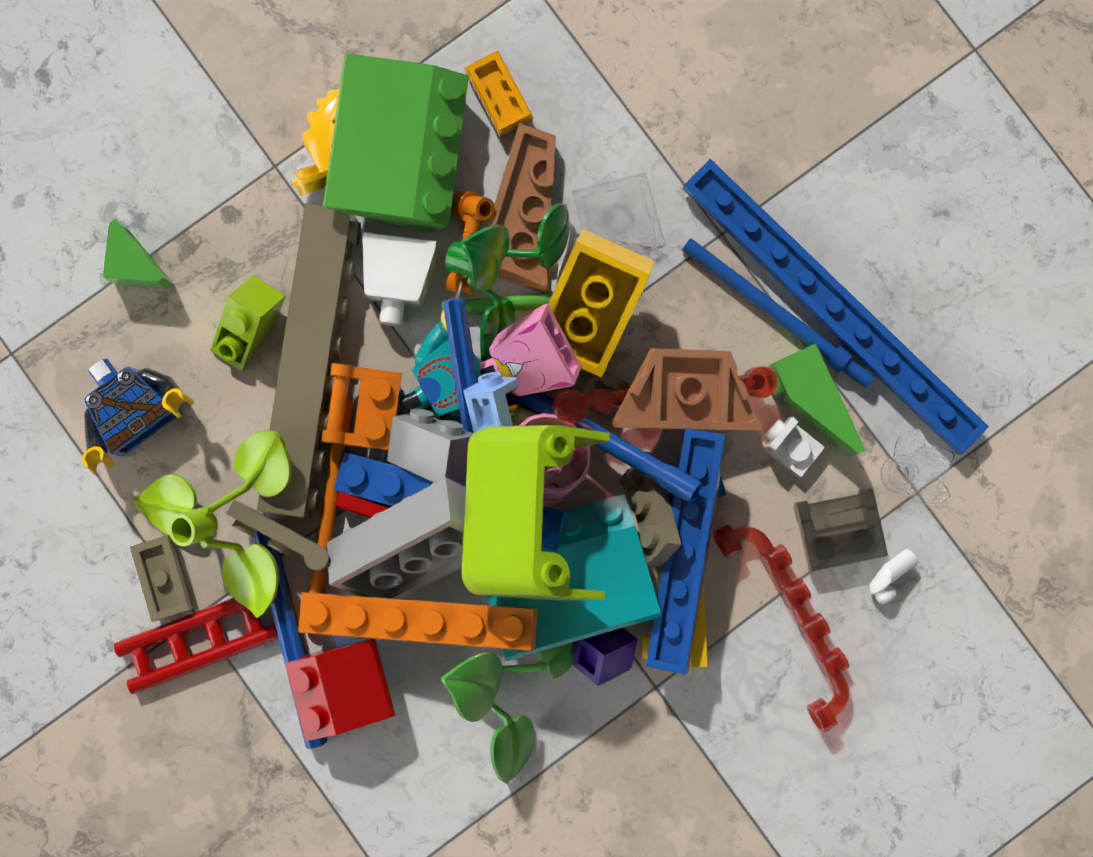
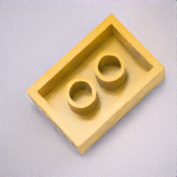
M582 229L548 304L582 366L581 368L602 378L651 275L654 261L585 229Z

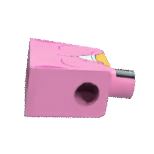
M547 303L497 334L489 349L492 358L480 363L481 375L500 372L502 377H517L519 386L512 389L511 392L516 396H523L575 385L582 366Z

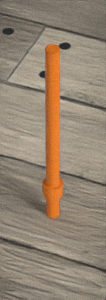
M348 399L346 401L342 432L353 433L349 429L354 401ZM328 443L331 444L316 542L326 549L327 542L333 539L337 507L334 504L340 492L334 490L344 452L351 445ZM328 568L319 571L312 570L309 593H325Z

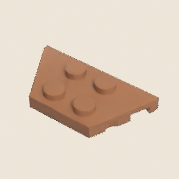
M650 348L613 419V427L761 431L762 425L759 418H755L747 400L750 396L744 382L737 375L738 368L731 351Z

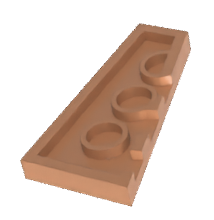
M521 123L517 127L494 201V214L487 224V227L502 225L508 229L510 235L508 250H534L537 248V235L541 220L552 207L551 196L554 180L556 136ZM540 257L504 258L502 267L499 270L498 279L540 293L548 292V268L541 267Z

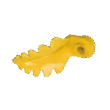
M339 89L329 90L327 97L317 99L316 105L319 109L307 114V121L311 127L303 132L302 139L314 165L295 171L297 178L290 181L292 188H297L299 195L312 193L326 187Z

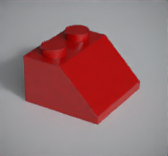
M375 638L314 652L284 663L305 741L338 735L396 715Z

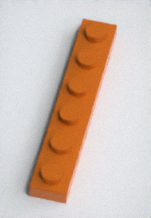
M302 592L298 632L534 651L538 609Z

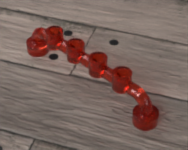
M752 367L744 375L738 376L744 382L749 396L754 398L769 397L777 388L776 374L768 367ZM628 385L624 390L611 392L606 389H593L587 395H583L576 390H565L555 397L553 411L558 419L564 422L575 423L582 420L588 410L605 413L611 410L612 407L621 406L631 385Z
M726 524L713 531L714 540L721 553L727 559L742 552L741 543L751 542L758 549L763 566L772 575L779 588L781 599L794 615L802 637L812 648L821 672L830 681L834 690L830 702L827 703L823 698H819L807 705L808 713L816 727L823 734L838 726L836 717L845 709L849 701L850 689L843 671L850 668V665L844 653L838 647L830 650L823 638L831 633L824 617L820 613L811 616L804 602L812 598L807 585L801 578L792 581L786 567L793 564L789 552L782 544L774 547L764 532L754 527L743 526L732 529Z

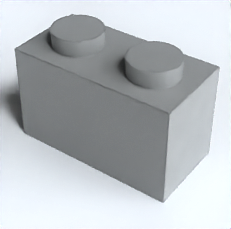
M412 409L410 414L393 416L387 461L432 482L445 477L456 483L466 482L468 443L473 433L463 430V425L458 422L441 421L434 418V413L431 411Z

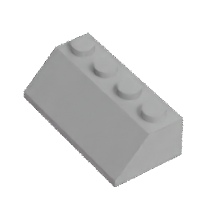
M447 477L437 480L427 488L404 498L398 504L373 515L367 521L344 531L343 534L328 541L329 585L357 596L402 599L461 569L466 487Z

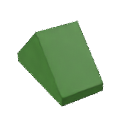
M116 218L113 219L108 227L103 278L116 285L160 289L172 287L174 283L132 232Z

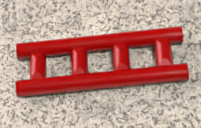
M231 598L116 642L113 646L119 658L131 654L138 676L127 680V688L133 695L277 640L278 635L275 624L263 628L260 617L256 618L247 607ZM241 612L249 634L227 642L219 620ZM204 626L212 648L190 656L183 633ZM168 640L175 662L153 670L146 648Z

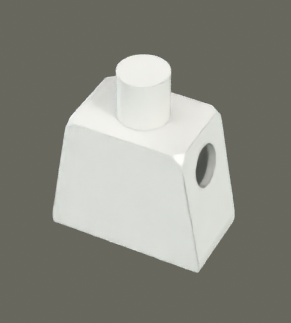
M363 232L365 296L369 301L382 303L379 323L389 326H402L405 306H423L439 256L438 244L436 241Z

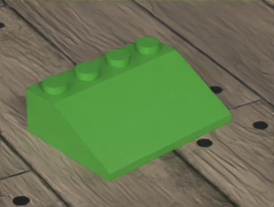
M354 54L344 55L323 208L429 233L448 227L469 75L430 64Z

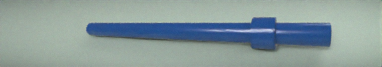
M690 238L684 245L682 251L808 346L816 344L821 356L828 360L826 364L837 373L840 371L844 372L865 389L873 381L875 376L852 360L851 353L841 346L836 348L695 240Z

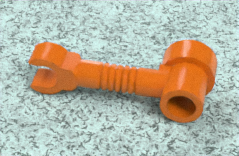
M458 191L453 195L451 215L457 221L465 222L462 240L479 231L481 221H487L492 218L495 207L490 198L480 197L479 194L471 191ZM451 272L446 281L447 290L458 292L462 279L460 292L471 295L474 288L472 285L467 284L468 277Z

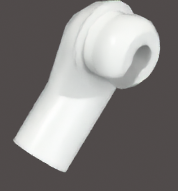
M908 549L903 550L887 561L872 579L869 590L871 595L874 594L876 596V600L879 603L884 604L896 596V590L891 583L918 564L915 554Z

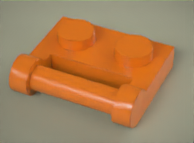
M332 363L330 375L334 376L331 402L327 430H322L321 441L389 450L393 416H397L402 373ZM349 379L361 380L354 434L342 432Z

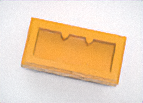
M498 50L464 67L465 73L469 75V80L499 137L517 129L519 123L525 125L533 120V115Z

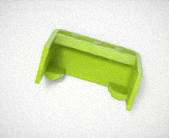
M559 425L491 426L479 429L472 434L468 443L462 556V580L470 592L477 595L559 601L605 600V591L569 589L570 571L565 559L557 553L542 552L541 549L545 467L558 468L565 466L572 459L575 448L610 441V433Z

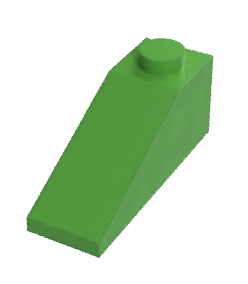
M816 344L773 362L767 367L770 374L766 375V380L774 396L780 395L783 403L849 456L866 451Z

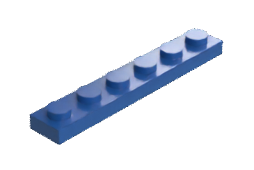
M685 428L679 469L699 480L703 485L698 496L691 504L674 495L672 511L681 546L668 558L662 567L657 597L662 616L655 618L653 621L646 667L684 675L689 671L727 435Z
M344 452L334 490L394 506L404 498L427 488L433 482L401 467ZM543 506L542 548L558 552L568 512Z

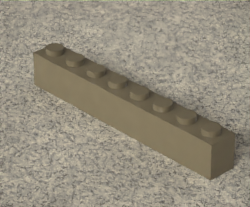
M305 203L269 429L277 431L284 440L292 465L291 480L286 489L278 495L264 497L259 494L257 511L310 518L311 511H317L319 506L320 488H316L315 485L317 472H323L326 462V450L321 449L322 430H327L329 416L327 407L329 395L331 396L334 380V376L330 375L331 365L335 362V357H341L343 351L344 336L339 335L341 320H346L349 313L350 300L349 297H345L346 284L354 279L355 259H351L353 244H359L361 235V222L356 221L355 215L323 208V205Z

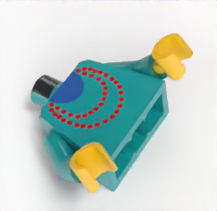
M443 310L441 320L427 334L415 356V366L411 369L420 385L400 397L409 413L412 409H425L432 405L440 419L446 418L448 421L462 424ZM474 354L478 380V377L481 376L480 363L476 355ZM517 405L508 406L509 412L517 410Z

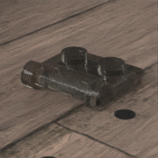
M871 487L859 489L858 494L809 504L807 500L794 503L795 516L799 524L808 571L888 556L876 498ZM858 509L863 511L865 520L817 530L814 529L813 518Z

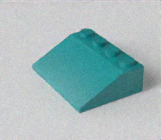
M625 494L566 510L565 512H568L558 552L544 548L541 549L542 552L557 553L565 559L570 571L569 589L605 591V600L559 601L488 596L490 606L538 609L535 650L502 649L505 661L662 616Z

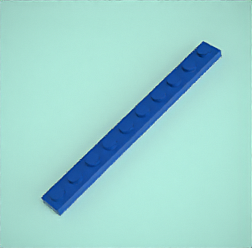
M709 159L683 185L682 189L957 455L963 454L985 432L989 426L713 160Z

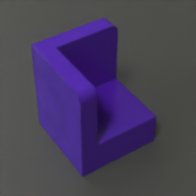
M620 628L575 642L572 665L593 683L600 686L632 668L638 639L626 629Z

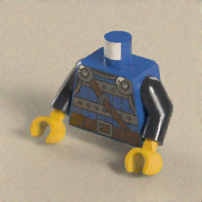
M108 359L95 363L88 372L99 387L84 398L87 406L84 412L87 450L82 456V464L94 476L98 474L96 468L101 462L108 468L113 467L114 461L107 454L108 451L111 455L124 457L174 419L180 418L183 413L179 407L183 402H187L192 406L194 400L182 392L172 377L152 369L144 368L137 370L128 366L117 372Z

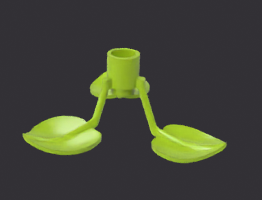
M274 430L258 431L243 440L234 456V469L241 478L247 480L246 483L208 506L195 509L197 495L193 486L187 479L177 474H169L158 478L146 490L132 499L142 514L160 531L170 535L177 545L188 546L200 542L203 548L211 546L235 551L229 554L223 561L221 570L222 580L231 596L237 602L247 607L256 618L265 614L275 599L279 584L277 563L269 550L259 543L251 544L243 549L239 543L212 539L218 526L217 518L213 512L246 493L252 486L258 494L264 497L278 495L286 489L292 475L291 460L282 436Z

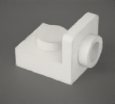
M793 416L784 422L778 419L764 435L769 441L763 447V450L796 477L800 478L825 447L797 425L799 421Z

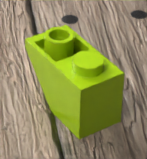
M255 275L250 277L227 297L210 351L243 371L275 325L286 295Z

